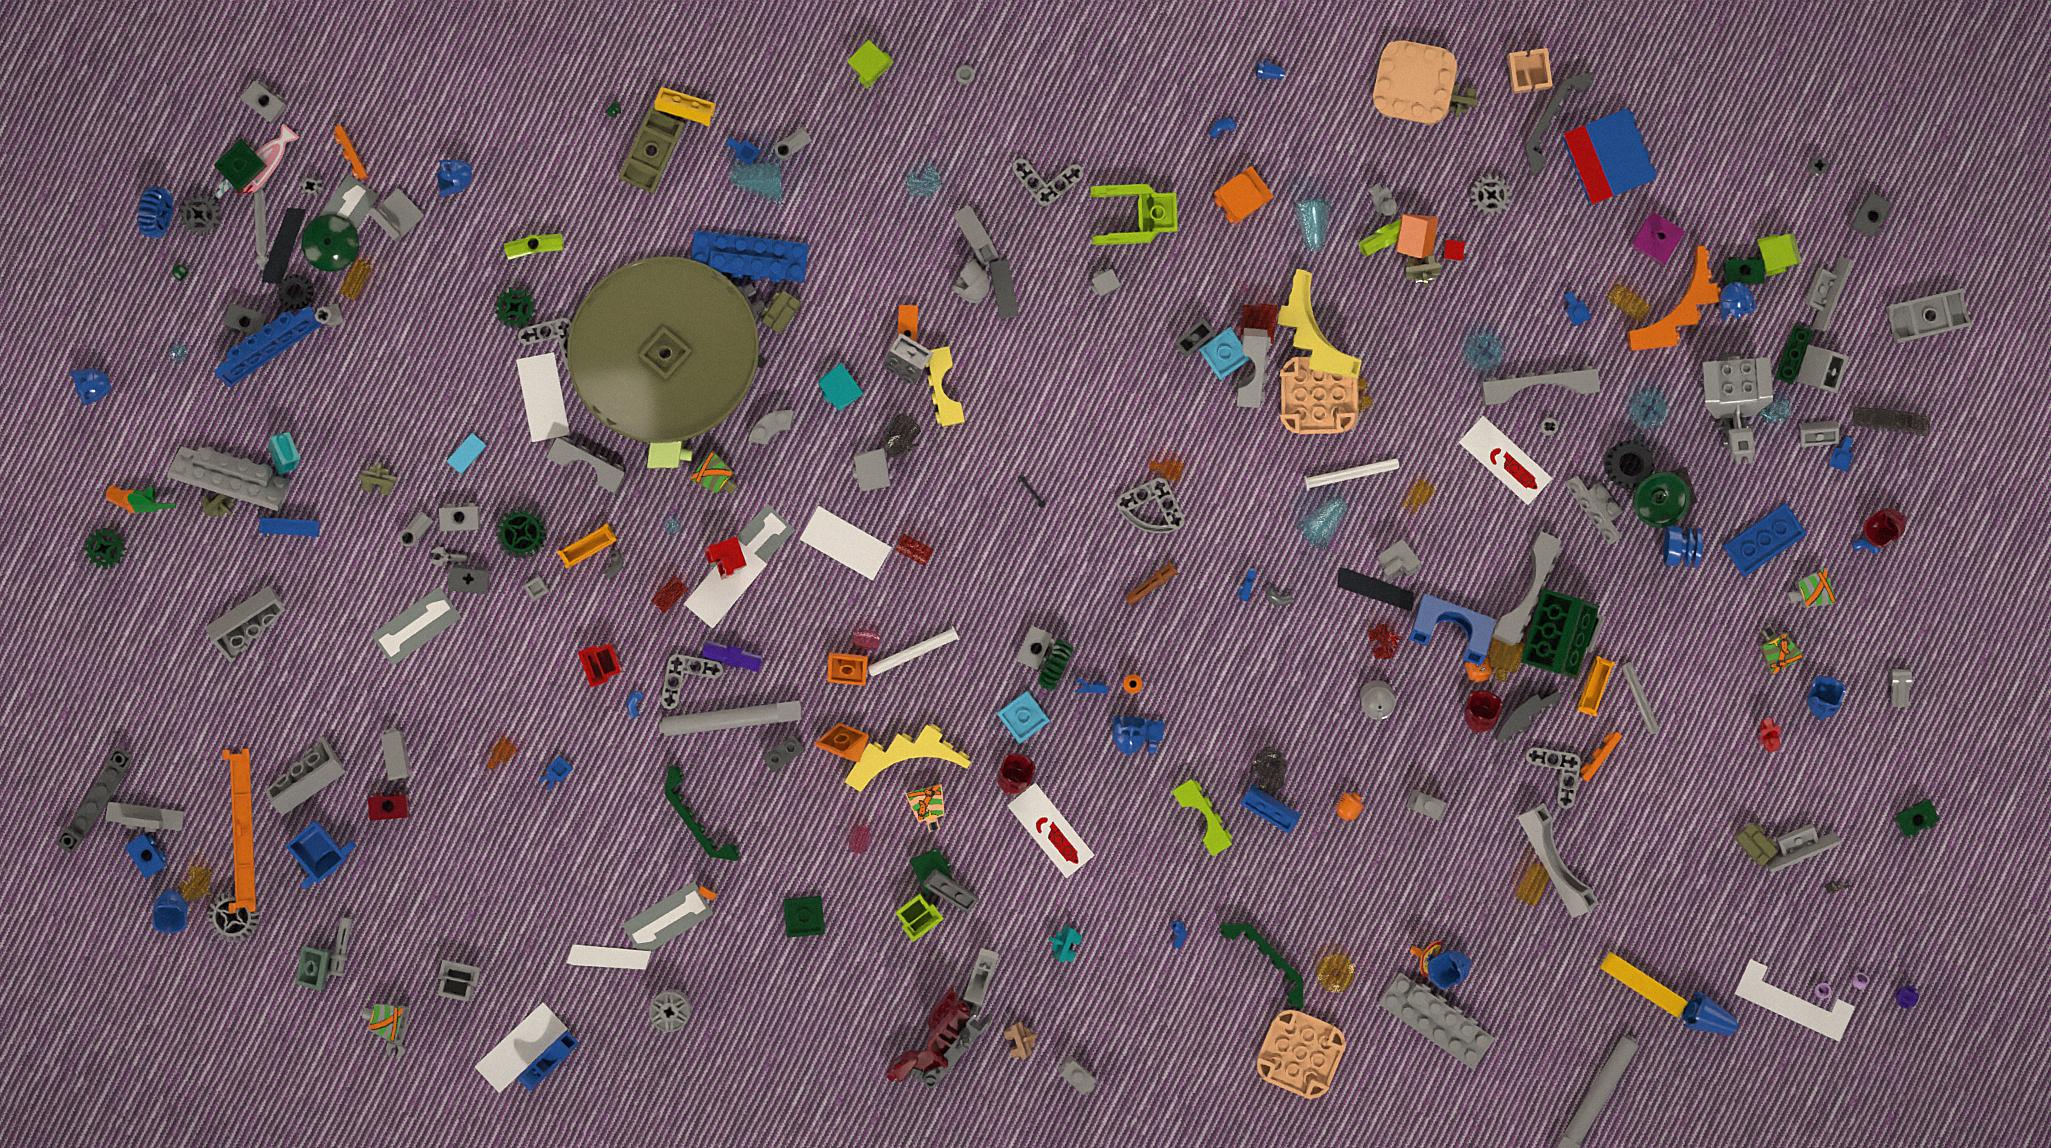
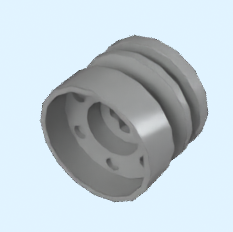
M666 990L653 999L649 1007V1017L657 1029L664 1032H674L680 1030L688 1022L692 1006L689 998L684 993L678 990ZM669 1007H672V1011H674L675 1014L667 1016L668 1013L665 1012V1010H667Z

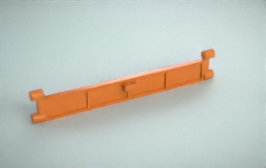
M242 749V754H230V750H222L223 760H230L236 903H229V913H237L236 908L248 907V912H256L249 749Z

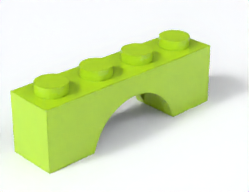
M1189 779L1171 791L1181 807H1194L1205 815L1207 831L1202 841L1210 854L1214 856L1232 845L1230 840L1233 838L1227 829L1223 830L1220 826L1223 822L1217 813H1212L1210 809L1212 804L1207 796L1205 798L1202 797L1200 793L1202 788L1198 781L1195 780L1193 782L1192 779Z

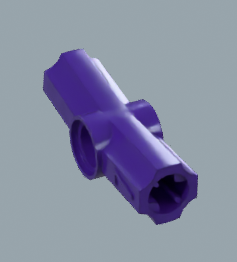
M711 641L706 642L703 650V657L721 661L725 665L736 668L741 667L755 672L759 671L763 658L760 655L745 652L741 648L730 645L725 646Z

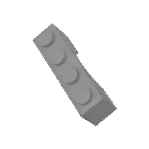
M1244 328L1242 353L1253 360L1255 369L1248 378L1238 381L1237 406L1260 408V401L1264 402L1265 390H1262V384H1266L1267 372H1264V366H1268L1269 362L1266 348L1270 349L1271 337H1267V330Z
M564 436L562 439L556 438L546 458L563 467L574 461H587L597 472V484L615 494L617 493L627 474L623 472V467L616 463L613 466L606 463V458L599 454L596 457L590 455L589 449L581 445L579 448L573 446V441Z

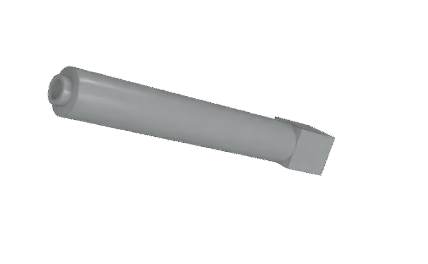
M799 700L663 717L662 722H659L660 733H664L666 737L802 720L801 702Z
M1629 1035L1626 1038L1624 1036L1621 1037L1554 1148H1580L1582 1140L1639 1046L1636 1044L1638 1040Z

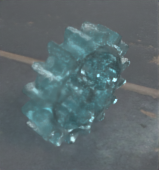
M1483 330L1480 336L1475 332V338H1468L1470 344H1464L1468 348L1463 351V354L1468 355L1464 360H1470L1469 367L1475 365V371L1482 368L1484 373L1488 367L1492 371L1494 370L1493 365L1500 366L1498 360L1504 359L1500 355L1505 352V349L1500 348L1504 343H1498L1499 336L1493 338V332L1486 335L1485 330ZM1488 341H1492L1494 346L1487 350V354L1493 355L1494 361H1489L1488 356L1485 354L1480 358V362H1476L1474 357L1481 353V349L1475 348L1474 342H1479L1480 347L1483 349L1488 345Z
M1645 389L1644 394L1640 391L1637 392L1638 398L1635 396L1631 398L1634 403L1628 404L1632 408L1631 411H1628V414H1633L1630 420L1637 421L1636 427L1642 425V430H1646L1647 426H1649L1651 431L1654 430V425L1660 428V422H1667L1664 416H1670V413L1666 412V409H1669L1670 406L1665 405L1668 399L1661 398L1662 392L1656 395L1655 389L1651 393H1649L1648 389ZM1652 399H1657L1658 404L1652 407L1651 410L1660 414L1659 419H1655L1654 414L1649 413L1646 415V420L1642 421L1640 416L1646 413L1647 409L1640 407L1638 402L1641 400L1648 407L1652 405Z

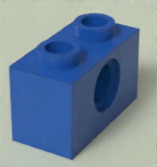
M147 833L125 846V849L145 879L150 878L168 866L166 862L168 860L167 856L163 851L158 850L155 838ZM145 850H150L152 852V858L150 860L145 859Z

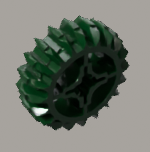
M518 507V513L514 509H510L511 516L508 513H504V516L507 518L506 521L501 518L499 519L503 526H496L497 529L502 530L501 533H496L497 537L502 536V539L498 540L497 543L505 544L501 548L503 551L509 548L507 552L509 556L514 551V558H518L519 553H521L522 559H525L526 552L530 557H533L532 550L539 553L540 551L537 546H545L540 542L541 539L547 540V537L542 536V533H547L548 530L541 528L546 525V522L539 523L542 516L539 515L535 518L537 512L533 510L529 514L530 509L527 507L524 513L522 512V507ZM518 517H527L526 521L520 526L511 523ZM532 521L537 529L536 538L529 532ZM507 528L514 533L512 544H510L507 538ZM514 528L521 530L525 528L526 535L530 538L526 536H521L519 538V534L517 533V530H515ZM522 540H528L533 543L524 549L516 548Z
M1060 639L1056 641L1038 679L1039 685L1051 691L1056 689L1073 653V645Z

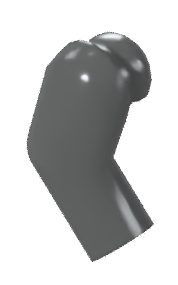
M618 551L611 552V567L604 572L609 579L613 578L623 569V556Z
M1272 588L1266 591L1268 602L1277 607L1294 603L1292 594L1281 596Z

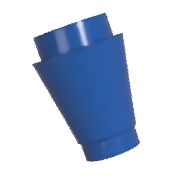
M1263 60V62H1258L1255 75L1260 77V79H1283L1285 68Z

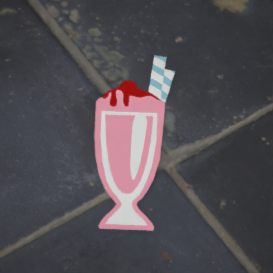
M282 124L280 138L266 143L255 152L267 167L241 192L236 190V193L248 194L256 192L281 161L286 143L298 139L299 136ZM227 179L218 185L220 190L215 196L219 199L232 184Z

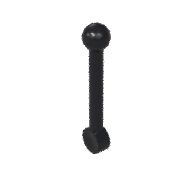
M1019 475L1018 481L1025 485L1037 500L1038 506L1041 508L1045 507V501L1037 496L1026 482L1025 476Z

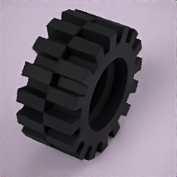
M292 274L281 280V284L278 285L279 290H277V294H279L278 298L283 305L291 309L300 310L303 307H307L309 302H312L314 288L307 278ZM292 285H300L302 287L303 294L299 299H292L289 296V288Z

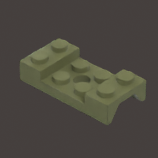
M649 108L618 178L655 195L667 163L686 126L685 123ZM649 146L657 148V153L654 156L647 155L646 150Z

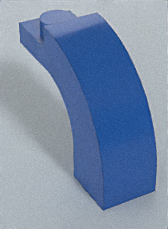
M566 1030L517 1079L530 1092L580 1043Z

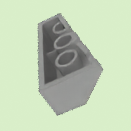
M269 585L205 628L213 644L232 663L236 659L235 656L240 651L243 652L253 638H258L261 635V630L265 626L269 627L285 611V608L278 594Z
M324 736L319 740L320 744L314 749L310 748L306 752L307 756L300 763L296 761L291 766L292 768L287 775L283 774L265 791L270 803L282 816L346 773L340 759Z

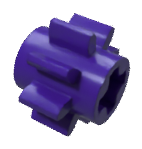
M1908 984L1906 988L1901 986L1895 996V999L1899 1001L1897 1005L1908 1009L1909 1006L1914 1007L1919 999V994L1916 993L1917 989Z

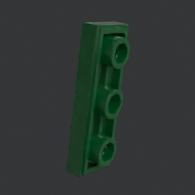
M1796 324L1793 326L1774 379L1793 385L1813 333L1812 330ZM1792 351L1796 352V358L1791 356Z

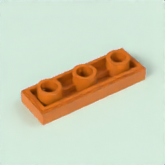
M342 125L334 127L336 133L333 135L338 144L342 143L345 149L342 153L347 161H351L353 165L351 171L355 178L359 177L363 181L368 179L369 176Z
M899 305L898 336L900 333L904 335L906 331H910L911 336L909 338L917 343L918 306Z
M1609 732L1603 740L1605 744L1601 749L1598 747L1591 756L1593 760L1590 764L1585 763L1581 768L1580 772L1582 774L1580 778L1586 782L1591 779L1622 738L1621 734Z

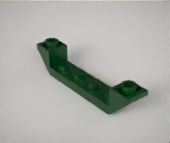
M671 765L668 769L664 794L709 857L732 861L740 859L739 854L741 852L735 844L731 845L728 843L716 851V843L711 837L707 838L704 832L706 830L700 822H695L693 811L689 806L685 808L681 802L683 798L677 790L675 792L672 790L684 781L683 776L685 774L679 766L675 768L674 765Z
M1221 923L1219 925L1221 928L1219 932L1227 940L1229 938L1234 940L1245 930L1244 936L1251 943L1255 941L1259 945L1257 949L1264 956L1268 954L1273 959L1271 963L1278 970L1282 968L1286 972L1284 977L1291 984L1297 983L1286 994L1289 997L1286 1001L1294 1009L1298 1006L1301 1010L1303 1008V978L1249 923Z

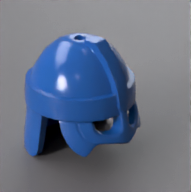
M456 159L438 160L442 168L436 174L440 197L463 192L470 185L473 178L471 164Z
M1731 282L1727 284L1719 296L1721 320L1723 322L1727 320V314L1732 313L1736 318H1740L1742 314L1752 313L1754 309H1757L1752 291L1743 283Z
M94 368L70 370V376L74 378L77 395L81 396L83 406L100 401L101 398L111 391L109 378L104 372Z
M1818 676L1814 679L1807 696V704L1817 720L1822 721L1824 718L1835 715L1843 704L1841 701L1846 692L1844 684L1829 676Z
M1113 716L1112 740H1114L1118 750L1126 753V755H1131L1142 747L1146 741V718Z
M168 888L167 892L162 893L153 904L152 925L159 932L178 933L187 927V902L181 894L173 891V888Z
M1448 950L1429 961L1428 974L1438 988L1445 990L1454 984H1460L1468 977L1472 961L1471 958H1467L1462 952Z

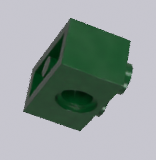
M1728 257V260L1723 262V285L1731 282H1740L1745 285L1764 284V260H1759V257H1748V260H1740V257ZM1741 266L1748 268L1747 276L1740 273L1739 269Z
M1924 799L1892 816L1902 837H1909V839L1919 835V830L1923 828L1928 830L1937 825L1936 822L1940 820L1930 799ZM1916 814L1921 817V822L1918 825L1913 823V817Z

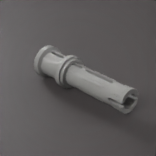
M340 917L335 950L330 955L332 960L327 974L344 977V964L348 959L345 954L353 919ZM344 928H345L344 937H343V942H342V945H341L342 936H343V931H344Z

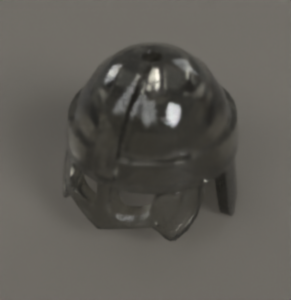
M898 414L883 431L882 445L888 457L896 458L907 455L911 450L920 445L919 443L913 444L912 442L921 432V428L912 418L905 414Z
M1270 746L1265 747L1256 754L1249 773L1253 774L1257 771L1260 774V789L1276 791L1281 789L1284 784L1288 763L1282 752Z

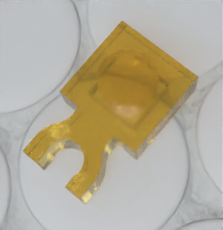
M1419 479L1409 492L1412 498L1405 501L1402 506L1406 508L1409 503L1413 504L1414 509L1411 513L1414 515L1418 510V504L1421 503L1424 506L1436 490L1422 479Z

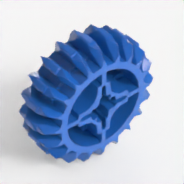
M151 186V188L148 187L144 191L137 216V225L142 235L150 238H160L167 233L172 221V215L174 214V200L172 193L168 189Z

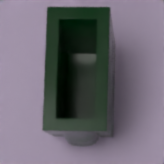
M933 848L909 860L926 895L932 891L926 888L923 883L934 869L953 880L949 868H951L950 862L947 857H942L938 848Z

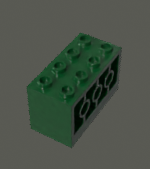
M1543 589L1538 599L1537 611L1533 615L1531 630L1527 635L1526 647L1522 651L1521 663L1577 680L1600 606L1583 599Z

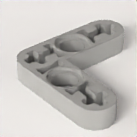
M1018 159L1013 163L1014 174L1038 204L1044 207L1051 205L1083 178L1084 174L1082 167L1076 164L1071 165L1046 185L1026 160ZM1018 163H1020L1021 165H1026L1024 169L1027 173H1029V171L1032 172V174L1028 175L1025 178V180L1021 178L1025 176L1022 171H1016L1018 168ZM1071 169L1075 171L1078 169L1080 171L1078 173L1079 178L1072 177L1070 179L1072 184L1069 185L1067 179L1062 176L1066 174L1068 178L1072 174ZM1032 177L1039 181L1036 188L1028 186L1027 182ZM1058 180H1062L1066 184L1065 189L1062 191L1055 189L1054 185ZM1051 186L1053 192H1055L1057 196L1054 197V195L1051 194L1049 196V202H1042L1040 200L1042 198L1041 194H1048L1050 192L1048 188Z
M560 318L525 327L519 331L518 339L524 345H532L558 338L564 364L569 371L568 358H566L567 350L564 348V343L569 337L561 339V336H565L562 329H559L562 326V322L569 324L567 328L569 335L572 325L569 319ZM544 326H548L551 329V334L548 337H543L540 333ZM537 328V335L540 339L536 340V336L530 337L528 342L526 339H522L526 331L529 334L535 333L533 329Z
M680 654L672 655L667 665L661 698L662 705L667 709L677 707L684 673L718 678L724 672L723 665L713 660ZM677 657L682 662V666H678L677 671H681V675L676 673L670 674V669L674 671L675 668L672 660H676ZM693 661L701 663L700 671L694 672L691 670V663ZM704 662H708L707 667H713L714 664H717L720 672L712 675V671L706 670V674H703L705 669ZM675 676L679 679L677 687H671L668 684L670 677ZM667 688L678 690L677 694L673 693L672 698L675 700V703H672L671 706H668V702H665V698L670 696V692H666Z
M1536 747L1529 748L1525 753V759L1528 763L1561 769L1556 802L1561 808H1571L1575 802L1581 766L1580 758L1572 753ZM1533 750H1535L1537 755H1543L1542 752H1546L1544 764L1541 763L1542 759L1536 758L1532 761L1529 753H1533ZM1550 754H1556L1558 757V762L1554 765L1548 763L1547 758ZM1561 755H1565L1563 759L1567 760L1574 757V761H1577V764L1570 768V764L1563 763V767H1560L1562 762ZM1566 776H1572L1574 779V783L1570 787L1565 786L1563 783ZM1562 788L1566 790L1573 789L1572 794L1568 792L1567 797L1571 801L1566 803V806L1560 801L1561 798L1565 797V792H1561Z

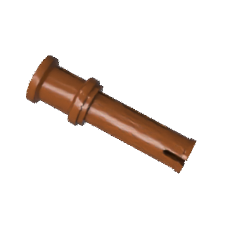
M1168 561L1167 565L1159 571H1154L1151 578L1124 597L1133 606V604L1160 584L1165 585L1167 580L1174 575H1179L1172 563Z

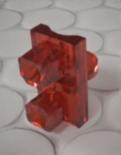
M903 534L895 551L926 566L934 549Z
M674 576L651 601L665 614L686 593L688 588Z
M1386 623L1378 625L1375 629L1368 632L1370 641L1379 639L1381 647L1373 649L1375 659L1384 658L1386 660L1395 657L1393 649L1399 648L1397 641L1402 639L1401 635L1395 636L1394 630L1388 631Z

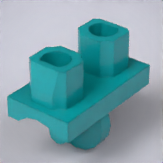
M1064 925L1062 933L1057 931L1055 938L1049 936L1048 940L1053 942L1051 950L1055 951L1053 958L1063 963L1064 961L1073 962L1076 952L1069 950L1071 943L1079 945L1082 935L1077 933L1075 929Z

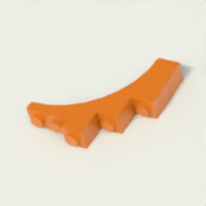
M1705 246L1694 248L1695 264L1692 279L1679 304L1657 323L1646 328L1627 332L1629 352L1677 346V342H1680V334L1676 327L1696 325L1698 320H1701L1700 309H1697L1696 306L1719 302L1721 288L1717 287V283L1709 284V281L1712 280L1711 270L1707 268L1709 251L1705 250Z

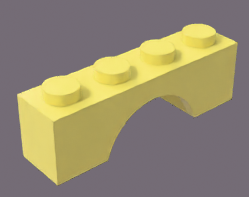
M949 346L930 350L933 352V355L926 367H930L931 374L928 375L929 385H934L935 393H932L933 404H938L939 412H935L937 423H942V427L965 423L961 403L949 399L942 390L943 376L953 367Z

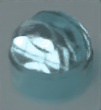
M175 345L170 349V357L173 360L179 361L186 358L187 353L183 345Z
M670 519L665 521V528L669 535H674L681 530V524L678 525L679 520Z

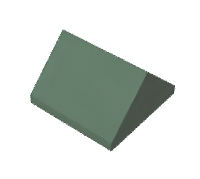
M302 946L295 984L318 991L325 989L332 951Z

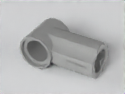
M801 127L792 135L776 144L775 155L779 160L786 161L812 140ZM780 147H787L789 152L786 155H781L778 153V149Z
M338 304L320 307L315 314L316 321L327 324L328 328L344 322Z
M420 511L406 529L400 532V543L407 548L414 547L433 521ZM406 534L413 535L411 543L404 542Z
M1891 669L1889 675L1890 686H1892L1891 707H1909V687L1912 683V672L1906 669Z

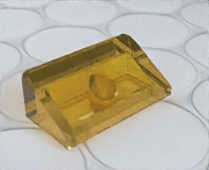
M357 259L339 293L356 301L374 267Z

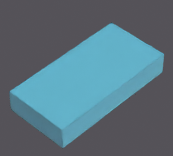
M471 433L447 462L460 474H463L487 445Z

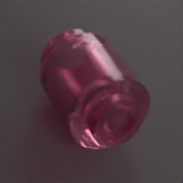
M859 628L858 632L854 631L852 642L858 648L871 651L873 649L878 650L881 635L874 631Z
M855 825L848 846L852 848L851 852L863 854V851H867L871 837V828Z

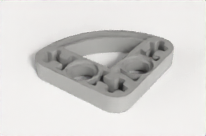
M1156 478L1122 494L1116 502L1123 517L1133 526L1146 532L1169 533L1182 528L1185 523L1184 516L1168 482L1163 478ZM1156 482L1164 483L1163 491L1164 493L1169 491L1170 495H1165L1159 499L1158 495L1162 494L1159 489L1155 490ZM1138 490H1146L1148 497L1145 500L1138 499ZM1129 494H1134V499L1138 504L1134 505V501L1128 504V508L1120 506L1121 498L1128 500L1132 498ZM1156 498L1168 525L1147 524L1137 519L1129 510ZM1170 498L1173 501L1171 509L1163 507L1162 502L1164 499ZM1175 508L1178 510V512L1174 513L1176 518H1181L1179 526L1172 525V516L1169 515L1167 517L1166 513L1172 512Z

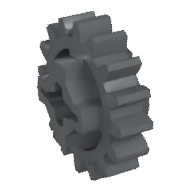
M198 194L197 199L194 196H190L191 201L184 200L186 206H180L183 213H180L179 216L184 218L180 223L182 225L186 224L184 229L186 231L191 229L192 235H195L196 232H198L199 236H203V232L210 235L209 230L216 231L217 229L214 225L221 223L217 220V217H222V214L217 213L221 208L214 206L216 203L214 199L209 202L210 197L207 195L204 199L201 194ZM197 203H206L205 205L203 204L201 207H197L195 205ZM189 210L191 211V218H190V219H188V212H189ZM195 210L201 212L205 220L198 218L199 216ZM211 211H212V220H210V212H211ZM199 224H204V225H206L205 227H202V228H196V227H195V226H198Z

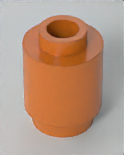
M1128 675L1123 680V687L1128 693H1138L1142 688V680L1137 675ZM1132 680L1137 683L1134 688L1129 686V682Z

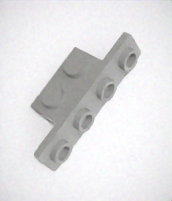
M1840 257L1833 273L1818 268L1804 303L1818 310L1812 326L1813 329L1826 331L1841 291L1844 289V283L1851 271L1853 260Z
M1578 476L1567 481L1565 485L1570 493L1573 494L1581 508L1590 517L1592 523L1603 535V538L1610 545L1622 538L1611 521L1623 512L1603 484L1598 482L1587 490Z
M108 802L106 821L119 822L126 825L127 829L137 830L138 826L145 827V831L156 832L157 829L162 828L181 831L183 828L184 812Z
M1809 824L1778 837L1777 842L1781 854L1770 858L1765 865L1770 872L1780 871L1786 866L1799 863L1803 859L1835 848L1841 844V840L1835 832L1818 838L1813 824Z

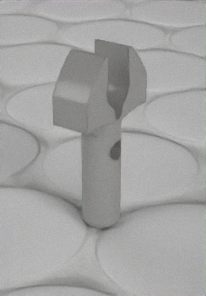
M437 547L431 551V553H440L443 556L439 560L430 559L436 566H443V563L446 561H467V555L446 553L444 551L445 547Z
M406 1024V1028H405V1032H404V1035H403L402 1043H403L404 1037H405L406 1032H407L408 1027H409L408 1024ZM388 1042L386 1051L388 1056H390L392 1049L398 1045L399 1051L395 1058L397 1059L405 1054L407 1048L402 1043Z

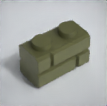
M784 290L781 293L778 291L771 299L774 303L770 308L766 307L760 315L762 317L761 322L779 335L782 334L802 305L800 301Z
M1749 822L1733 838L1758 866H1763L1778 852L1775 848L1777 844L1772 838H1766L1762 834L1764 830L1758 823L1753 824Z

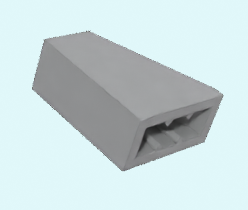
M970 206L959 210L957 214L953 215L982 266L999 257L991 239Z
M396 728L385 730L386 734L381 735L389 781L412 776L413 772L403 732L397 731Z

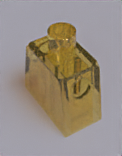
M1491 637L1489 662L1491 668L1497 669L1494 680L1506 682L1508 671L1517 673L1522 660V651L1525 649L1526 643L1516 642L1513 646H1510Z

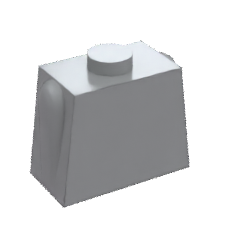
M884 448L855 454L856 467L852 468L854 479H858L860 490L867 491L891 487Z
M1071 1055L1057 1069L1060 1075L1082 1095L1090 1093L1098 1082Z

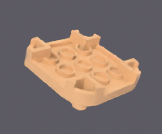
M1409 41L1388 43L1381 55L1373 92V101L1376 109L1388 118L1393 117L1426 125H1434L1441 122L1448 115L1456 74L1458 73V65L1454 55L1444 48Z
M1310 357L1291 358L1280 371L1282 415L1280 417L1285 427L1291 432L1298 434L1344 433L1353 429L1359 414L1358 379L1309 369Z
M1294 1009L1281 1010L1273 1019L1258 1054L1256 1062L1257 1071L1268 1083L1270 1082L1304 1098H1318L1324 1093L1326 1094L1330 1088L1332 1078L1342 1054L1345 1052L1346 1043L1344 1035L1334 1025Z

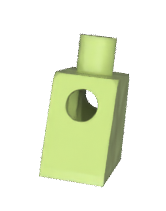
M683 441L650 443L647 468H680L681 460L692 461L693 450L682 448Z

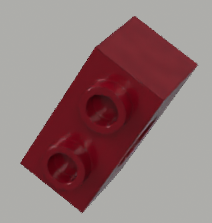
M393 791L390 796H384V792L372 793L373 797L368 798L369 821L410 817L409 794H403V791ZM387 800L393 802L394 806L391 811L386 810L384 807Z

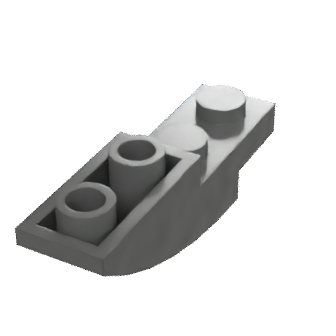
M1555 691L1540 699L1538 694H1534L1522 702L1503 722L1495 737L1496 742L1502 741V743H1506L1513 738L1512 735L1519 732L1521 734L1530 729L1528 725L1532 724L1529 716L1531 715L1534 718L1541 714V709L1546 706L1552 708L1559 704L1558 700L1562 698L1559 692Z

